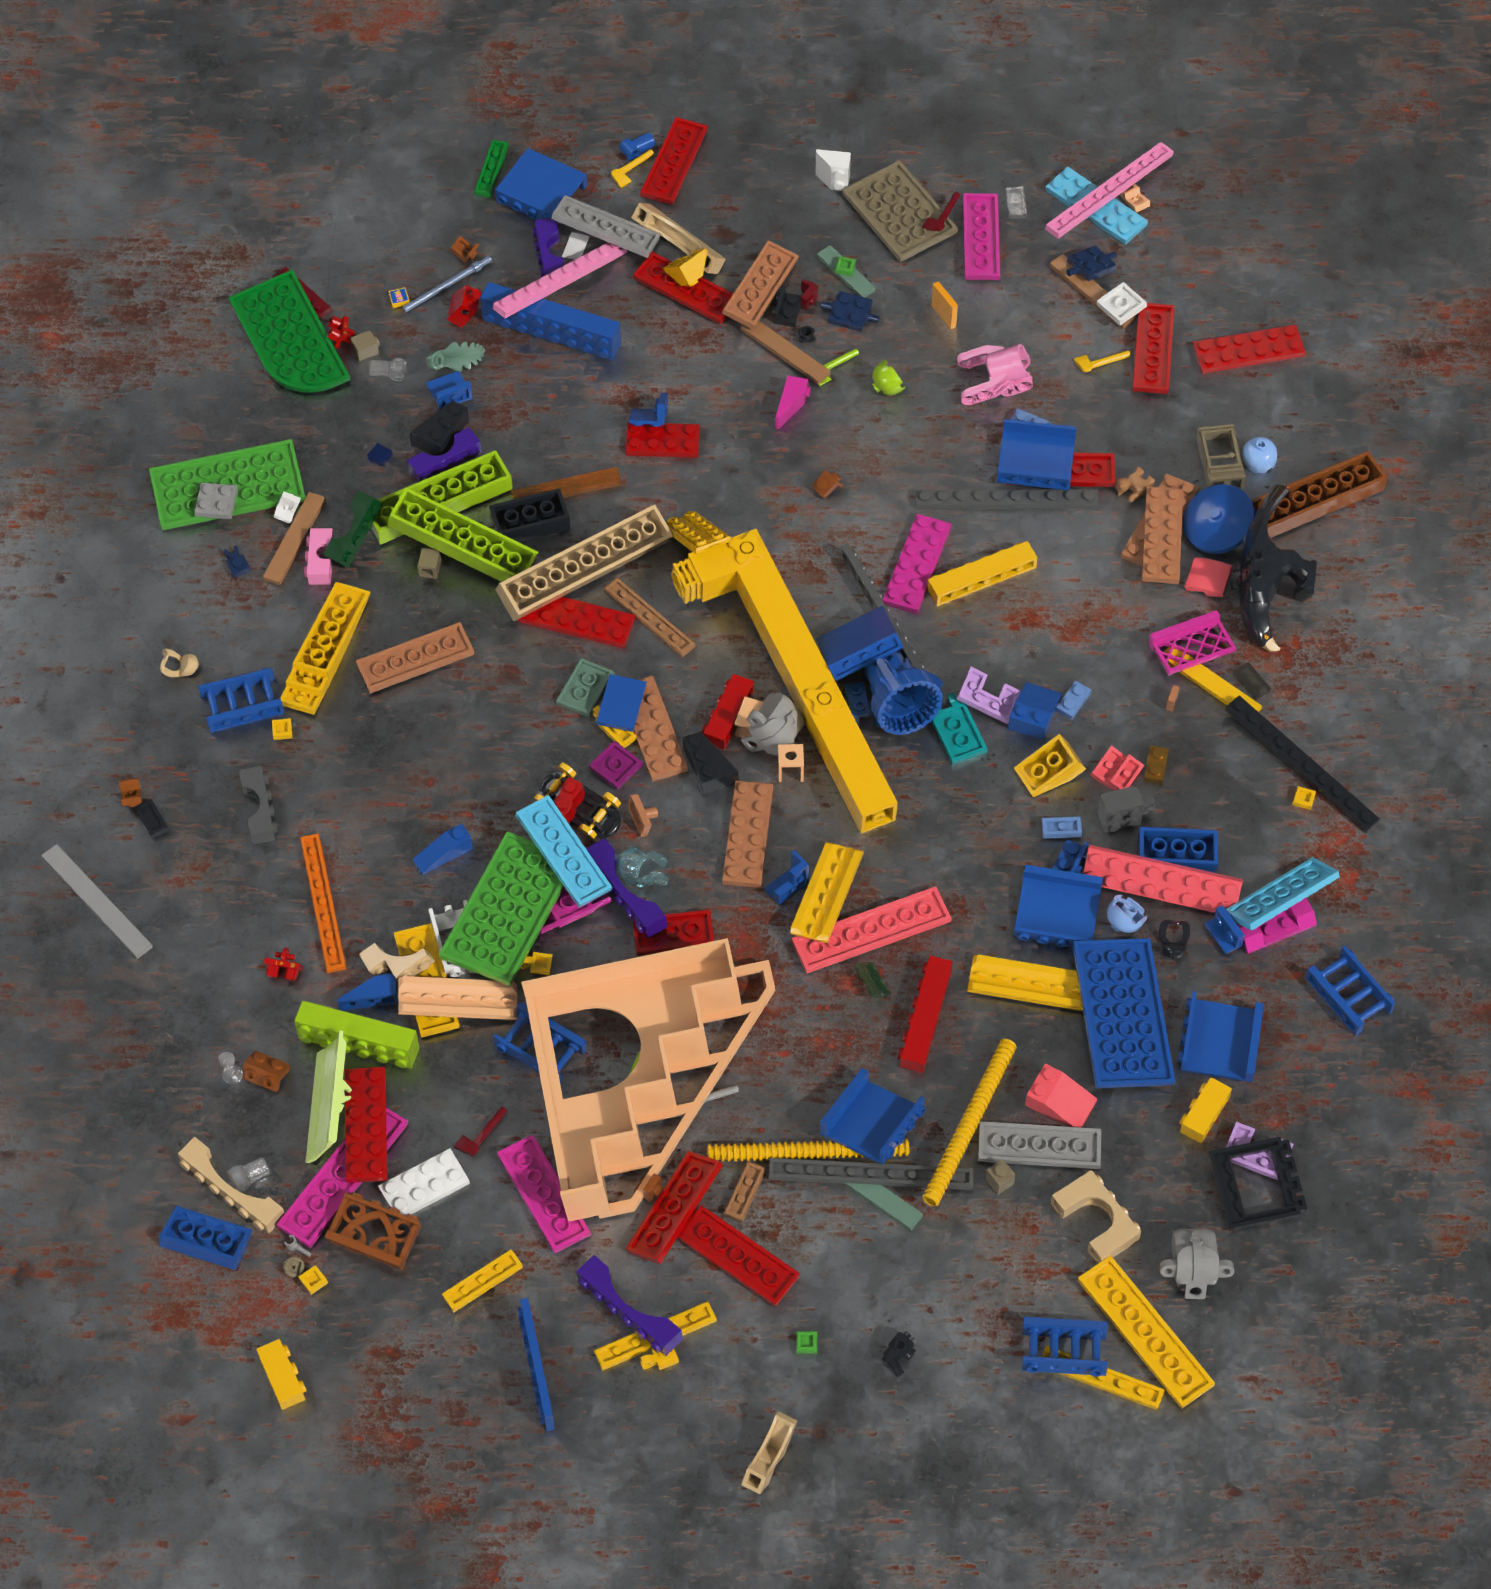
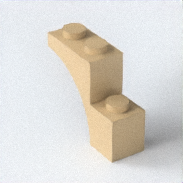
M373 943L359 954L371 974L378 976L391 970L396 979L403 976L414 977L421 971L428 969L435 962L432 955L425 949L412 955L400 957L385 953L376 943Z
M778 1411L762 1446L746 1470L742 1486L758 1494L762 1493L771 1480L775 1466L786 1453L797 1420Z

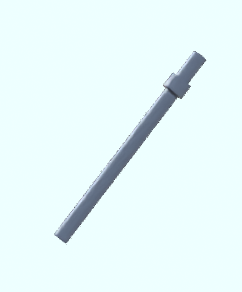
M488 255L480 261L476 260L470 264V267L402 307L405 313L473 272H479L483 266L492 262V258Z

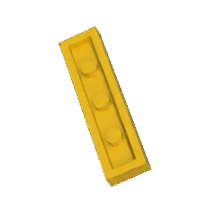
M509 1250L442 1293V1297L454 1313L521 1270L523 1265L514 1252Z

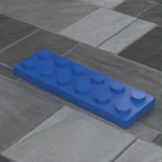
M528 1298L520 1299L521 1307L517 1308L534 1386L536 1403L538 1405L541 1425L545 1424L547 1431L555 1430Z

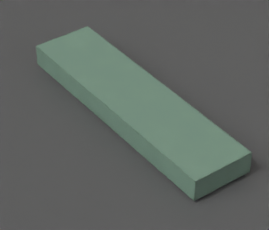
M831 245L817 253V258L857 296L866 298L875 292L876 287L857 269H854L852 277L835 273L838 258L842 255Z
M845 1183L847 1188L910 1232L923 1217V1213L882 1185Z

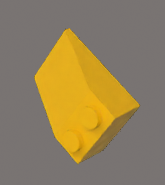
M1060 734L1014 767L1033 797L1071 781L1086 770L1068 741Z

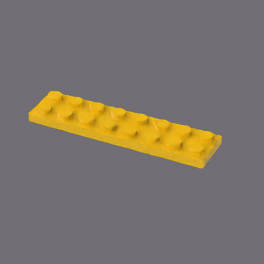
M1111 1255L1078 1277L1080 1285L1181 1409L1215 1386L1212 1378Z

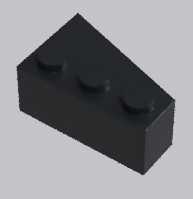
M454 401L448 403L409 433L411 446L433 456L447 453L454 443V435L462 431L469 421L468 407Z

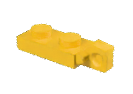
M599 705L593 708V716L596 718L595 722L600 710ZM598 725L613 741L623 748L637 740V736L633 732Z

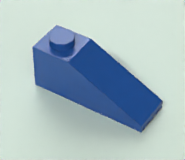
M460 824L443 833L414 857L413 862L420 873L424 875L472 850V838L464 825Z
M382 973L362 983L337 999L339 1010L347 1011L398 1003L395 976L393 973Z

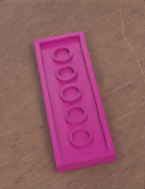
M963 193L965 280H1000L998 194Z
M920 514L916 515L882 601L884 604L918 614L927 591L928 579L933 576L952 523Z
M534 1135L497 1152L498 1158L554 1254L591 1236V1232L583 1219L568 1221L560 1194L559 1178Z

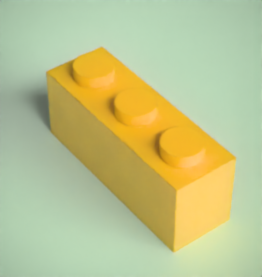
M1212 1077L1207 1083L1203 1082L1199 1089L1200 1095L1198 1099L1193 1098L1189 1106L1191 1110L1188 1114L1184 1113L1179 1122L1181 1124L1180 1133L1202 1144L1229 1100L1232 1088Z
M280 1339L257 1348L259 1359L281 1409L284 1410L304 1401L303 1393L306 1392V1388L302 1380H297L296 1374H299L295 1363H290L288 1359L291 1354L287 1345H282Z

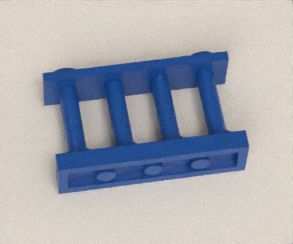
M263 668L256 672L212 683L208 682L198 686L201 699H208L212 715L207 717L210 733L284 714L281 698L274 699L270 682L275 681L272 668ZM263 684L267 702L256 704L251 686ZM244 688L249 706L238 709L233 691ZM226 693L230 711L219 713L215 696Z
M1344 945L1339 954L1340 959L1323 970H1318L1313 965L1308 968L1305 978L1350 1031L1357 1036L1363 1030L1364 1020L1382 1008L1389 1014L1392 1013L1395 1001L1357 960L1355 953ZM1345 964L1353 972L1335 985L1330 984L1326 979L1328 975ZM1357 979L1364 984L1365 988L1348 999H1343L1338 991ZM1370 993L1377 999V1003L1360 1014L1355 1013L1351 1008L1353 1004Z
M521 1001L517 1006L519 1019L504 1038L497 1034L494 1035V1045L499 1052H506L539 1073L537 1057L534 1058L526 1053L534 1043L532 1033L520 1048L510 1043L525 1023H530L527 1004ZM548 1018L553 1047L560 1042L567 1046L566 1051L556 1062L561 1084L560 1070L573 1053L578 1052L583 1055L586 1052L587 1042L585 1039Z
M1024 1317L1022 1335L1029 1336V1356H1023L1022 1371L1030 1373L1081 1374L1094 1377L1106 1376L1108 1361H1100V1340H1106L1108 1322ZM1038 1336L1050 1337V1358L1037 1357ZM1058 1337L1071 1338V1359L1058 1358ZM1079 1339L1092 1340V1360L1079 1359Z

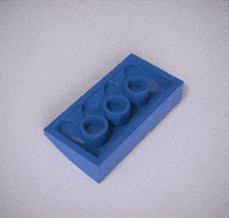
M176 1206L159 1236L160 1247L236 1270L248 1245L252 1229Z

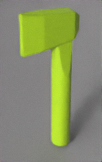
M855 348L823 366L830 370L859 355V351ZM828 376L819 386L829 382L831 378Z

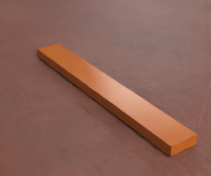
M319 833L302 836L300 840L327 974L347 970Z

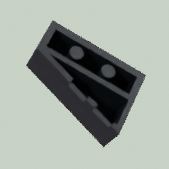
M701 731L683 737L684 752L703 795L735 785V781H739V772Z

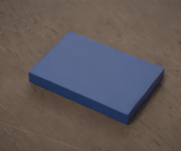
M610 674L596 725L634 732L647 682Z

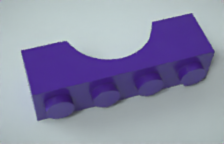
M551 218L535 220V227L532 228L533 237L537 238V241H535L536 252L540 251L537 258L538 264L542 265V268H540L541 278L564 266L563 258L549 252V249L559 242L557 222Z
M468 427L454 435V445L447 453L432 456L421 452L408 459L409 472L417 482L428 479L455 466H459L472 457H476L482 452L481 442Z

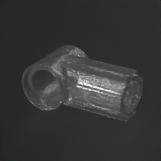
M393 358L391 361L371 360L369 372L372 376L389 377L392 381L400 382L404 379L407 363L402 358Z
M263 1157L245 1166H234L226 1173L232 1187L239 1192L247 1190L253 1182L271 1174Z

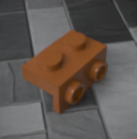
M254 1051L244 1062L242 1078L277 1092L280 1081L290 1071L291 1065L265 1055L262 1052Z

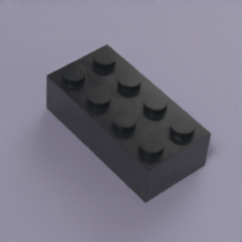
M560 488L489 505L490 518L494 530L517 542L571 529L570 517Z

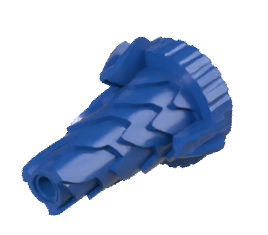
M900 651L879 658L877 661L865 666L866 670H864V673L871 684L869 688L873 693L870 705L873 722L876 727H881L887 733L906 735L925 727L937 716L938 711L942 707L943 692L941 691L943 682L939 677L924 669L918 670L917 667L913 668L908 658L904 659Z

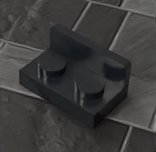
M782 286L781 292L777 293V306H773L772 316H775V324L795 327L801 309V295L786 293V287Z

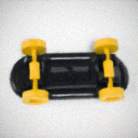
M561 762L558 766L561 772L547 776L541 782L538 793L533 799L538 801L549 795L552 801H554L560 794L564 781L569 777L574 779L577 773L570 766ZM583 785L585 797L582 803L576 807V814L570 822L578 826L579 831L591 840L613 836L621 824V816L617 809L621 802L609 792H606L601 797Z

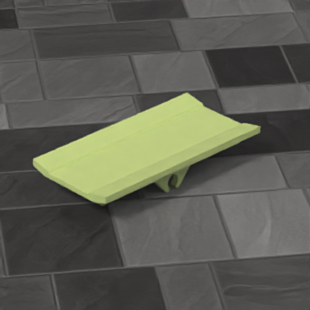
M339 1030L337 1038L326 1049L317 1052L306 1163L316 1161L337 1141L339 1113L342 1112L344 1107L342 1103L351 1099V1096H345L344 1090L350 1093L352 1089L343 1080L346 1041L341 1030Z

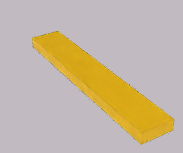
M1168 647L1164 652L1169 654L1171 648ZM1173 649L1171 655L1181 658L1183 652ZM1185 654V657H1184L1185 660H1188V661H1193V660H1195V659H1193L1192 657H1190L1189 655ZM1169 659L1168 664L1173 668L1178 666L1179 662ZM1202 664L1179 672L1225 705L1230 704L1240 695L1258 712L1262 709V705Z
M708 1301L668 1318L682 1330L683 1336L717 1321ZM635 1332L595 1349L594 1354L603 1371L652 1350V1347L648 1340H642Z
M1045 1346L1041 1357L1050 1358V1346ZM1058 1350V1358L1071 1359V1354ZM1107 1368L1106 1376L1099 1377L1058 1373L1157 1411L1165 1389Z

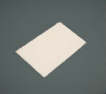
M571 232L562 257L573 260L581 257L590 236Z

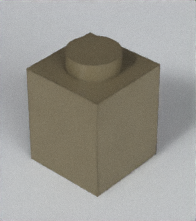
M370 330L351 337L352 349L359 361L379 354V340L377 336H373Z
M433 548L421 549L418 562L419 577L437 579L441 564L440 551Z
M1002 1159L987 1169L985 1180L996 1194L999 1195L1014 1185L1015 1173Z

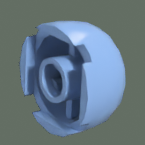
M1252 438L1245 443L1241 451L1242 464L1244 463L1247 466L1246 469L1250 472L1266 473L1267 470L1275 467L1277 448L1268 438Z
M1116 895L1107 908V918L1112 929L1123 933L1137 931L1147 919V916L1144 917L1143 915L1144 909L1133 899L1128 897L1125 900L1121 898L1123 895Z

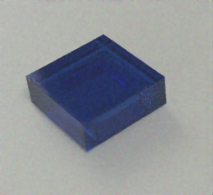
M377 443L367 454V458L383 466L393 455V452Z

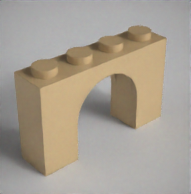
M1092 1170L1052 1195L1051 1205L1062 1219L1087 1205L1098 1206L1109 1214L1112 1221L1111 1227L1090 1241L1087 1251L1098 1264L1110 1255L1115 1257L1139 1241L1141 1235L1139 1225L1129 1218L1126 1208L1117 1203L1114 1193L1106 1189L1102 1178L1098 1174L1095 1175Z

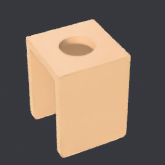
M744 697L735 721V725L738 726L735 732L736 737L752 736L749 732L751 724L747 718L751 711L760 710L763 701Z
M803 744L778 745L779 782H782V767H800L801 782H804ZM788 752H794L797 757L794 760H789L785 755Z

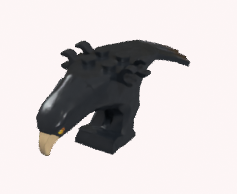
M1278 484L1271 487L1249 525L1242 558L1239 559V563L1233 564L1232 572H1241L1237 581L1231 582V590L1239 589L1240 606L1238 609L1247 636L1253 644L1269 652L1280 650V647L1272 637L1269 608L1282 577L1289 576L1296 583L1294 597L1298 601L1304 602L1314 594L1317 566L1316 560L1309 561L1303 559L1295 550L1278 548L1268 534L1267 523L1277 505L1289 491L1286 486Z

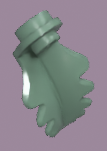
M452 342L446 349L437 350L429 354L427 365L433 370L448 367L455 372H462V366L470 370L471 362L477 366V360L482 361L481 357H484L485 348L482 345L479 346V343L475 345L474 342L469 347L467 342H463L460 347L457 342Z

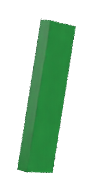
M491 141L474 190V195L487 198L492 197L509 148V142Z

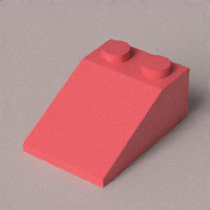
M1045 1063L1027 1093L1025 1106L1067 1127L1082 1128L1096 1104L1097 1098L1065 1073Z

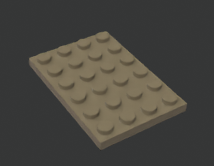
M900 160L842 189L843 196L899 262L958 233V227L949 217L944 222V229L940 232L922 228L928 217L938 220L943 210Z

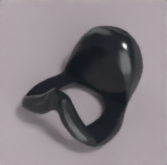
M1164 920L1160 923L1159 937L1162 943V952L1165 956L1171 959H1178L1185 954L1186 945L1190 937V925L1187 921L1174 922L1172 920ZM1168 924L1182 925L1183 938L1180 942L1173 943L1168 941L1166 938Z

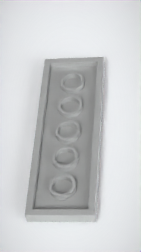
M566 195L553 212L551 218L559 223L568 225L646 258L651 254L661 235Z
M980 1121L978 1162L998 1163L1003 1159L1007 1164L1100 1169L1101 1129Z

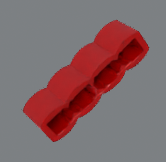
M570 777L567 778L561 786L560 794L553 801L568 823L574 818L576 807L582 803L585 797V789L582 783Z

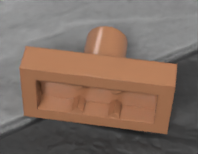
M631 795L627 808L640 837L648 836L652 825L649 819L657 818L658 810L655 806L644 808L639 795Z

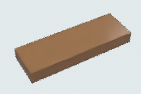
M747 1161L724 1211V1216L743 1223L766 1173V1168Z

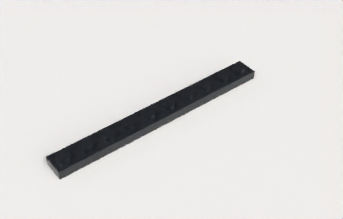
M1240 695L1226 706L1225 710L1364 833H1367L1379 822L1380 818Z

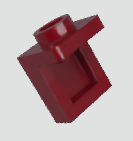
M803 279L801 281V292L804 294L801 296V308L807 311L817 301L818 286L811 281Z

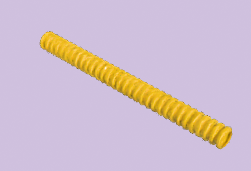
M1009 1039L1000 1040V1044L997 1046L995 1054H993L990 1064H988L978 1084V1088L975 1090L973 1098L970 1100L968 1108H966L963 1118H961L958 1128H956L953 1138H951L948 1148H946L943 1158H941L938 1168L935 1170L925 1190V1194L922 1196V1199L928 1205H939L947 1185H949L952 1175H954L992 1099V1095L995 1093L997 1085H999L1002 1075H1004L1014 1055V1051L1017 1049L1013 1041Z
M905 1138L903 1143L895 1148L893 1157L896 1155L901 1157L902 1154L908 1156V1138ZM831 1140L828 1143H825V1141H822V1143H819V1141H816V1143H813V1141L809 1143L797 1141L795 1144L794 1142L787 1144V1142H784V1144H781V1142H778V1144L774 1142L768 1144V1142H765L763 1145L762 1143H759V1145H756V1143L749 1145V1143H746V1145H743V1143H740V1145L736 1143L730 1145L729 1143L727 1146H724V1144H721V1146L717 1144L711 1146V1144H708L707 1157L721 1160V1162H724V1160H728V1162L734 1160V1162H737L738 1159L740 1161H743V1159H747V1161H750V1159H753V1161H756V1159H759V1161L766 1159L768 1161L770 1158L800 1159L803 1157L804 1160L807 1157H810V1159H813V1157H816V1159L820 1157L832 1159V1157H835L837 1159L839 1156H842V1158H845V1156H848V1158H851V1156L855 1158L861 1156V1158H864L863 1155Z

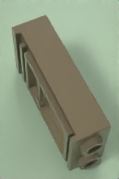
M1234 424L1198 427L1196 440L1207 488L1213 486V482L1223 481L1222 484L1230 485L1231 480H1239L1240 488H1244L1246 475L1241 461ZM1229 438L1232 452L1226 455L1209 456L1206 440ZM1234 458L1235 464L1211 466L1210 459Z

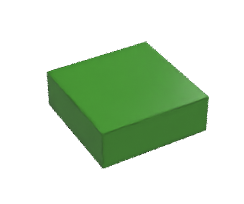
M839 256L835 273L852 277L856 259Z
M796 1331V1354H817V1331Z

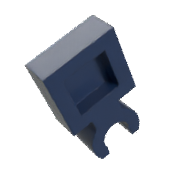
M235 545L233 546V553H229L227 549H224L225 556L228 559L226 563L233 578L251 572L244 554L239 555L238 547Z

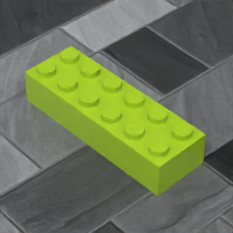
M303 1000L294 1021L298 1038L305 1043L312 1042L327 1048L337 1038L339 1030H341L346 1041L345 1053H354L361 1058H373L380 1063H392L399 1068L407 1067L412 1069L419 1051L416 1030Z

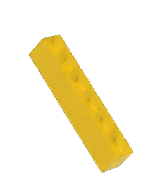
M1028 541L1017 543L1013 547L999 550L990 556H983L977 561L968 562L959 568H952L946 573L932 576L928 579L927 590L936 606L1035 569L1038 557Z

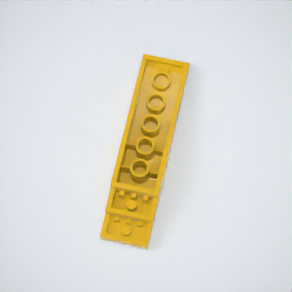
M335 582L293 661V669L286 680V688L280 697L282 706L315 715L358 625L371 594L370 591Z

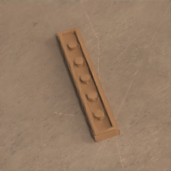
M1064 254L1050 262V267L1116 323L1097 306V300L1108 293L1094 280L1088 281L1079 274L1067 276L1066 270L1073 267L1067 262V257ZM1133 316L1122 325H1117L1124 329L1135 321L1136 316Z
M760 321L754 330L743 324L740 326V330L816 384L819 385L830 375L829 369Z
M311 492L307 494L306 499L263 575L264 581L276 585L282 584L309 534L310 528H312L322 510L326 497Z
M618 577L604 588V592L627 612L634 614L641 624L681 658L695 648V643Z

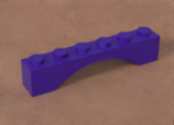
M606 838L586 848L611 884L612 890L609 893L615 895L617 904L625 908L627 917L635 921V926L640 933L643 932L649 938L667 928L666 916L655 902L646 901L635 896L622 885L616 874L617 858L615 850Z
M595 1255L576 1271L579 1285L585 1290L588 1288L598 1302L603 1301L612 1314H618L621 1317V1321L627 1327H633L636 1330V1334L642 1340H648L650 1346L657 1353L661 1352L667 1356L683 1340L682 1330L667 1317L646 1315L627 1305L612 1286L609 1267Z

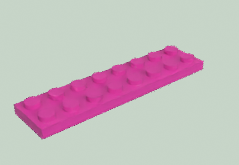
M386 1107L388 1151L406 1128L408 1121ZM346 1138L277 1223V1228L288 1235L295 1236L297 1241L308 1248L314 1245L335 1218L345 1192L351 1194L362 1184V1182H346Z

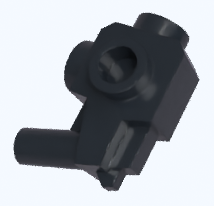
M907 1331L904 1333L898 1332L888 1344V1348L883 1352L882 1360L888 1362L897 1377L904 1374L899 1361L902 1358L910 1360L916 1352L913 1342L915 1338Z

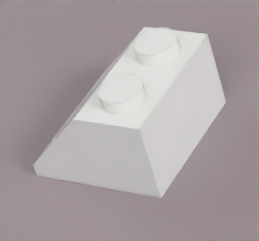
M816 149V176L831 190L842 191V189L849 186L851 153Z

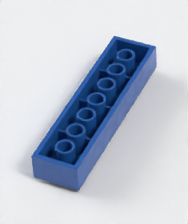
M488 282L480 297L483 320L505 328L518 330L521 333L534 335L537 338L547 339L553 343L576 348L586 353H592L602 358L614 359L621 345L620 322L543 298L504 318L492 309L493 303L517 290Z

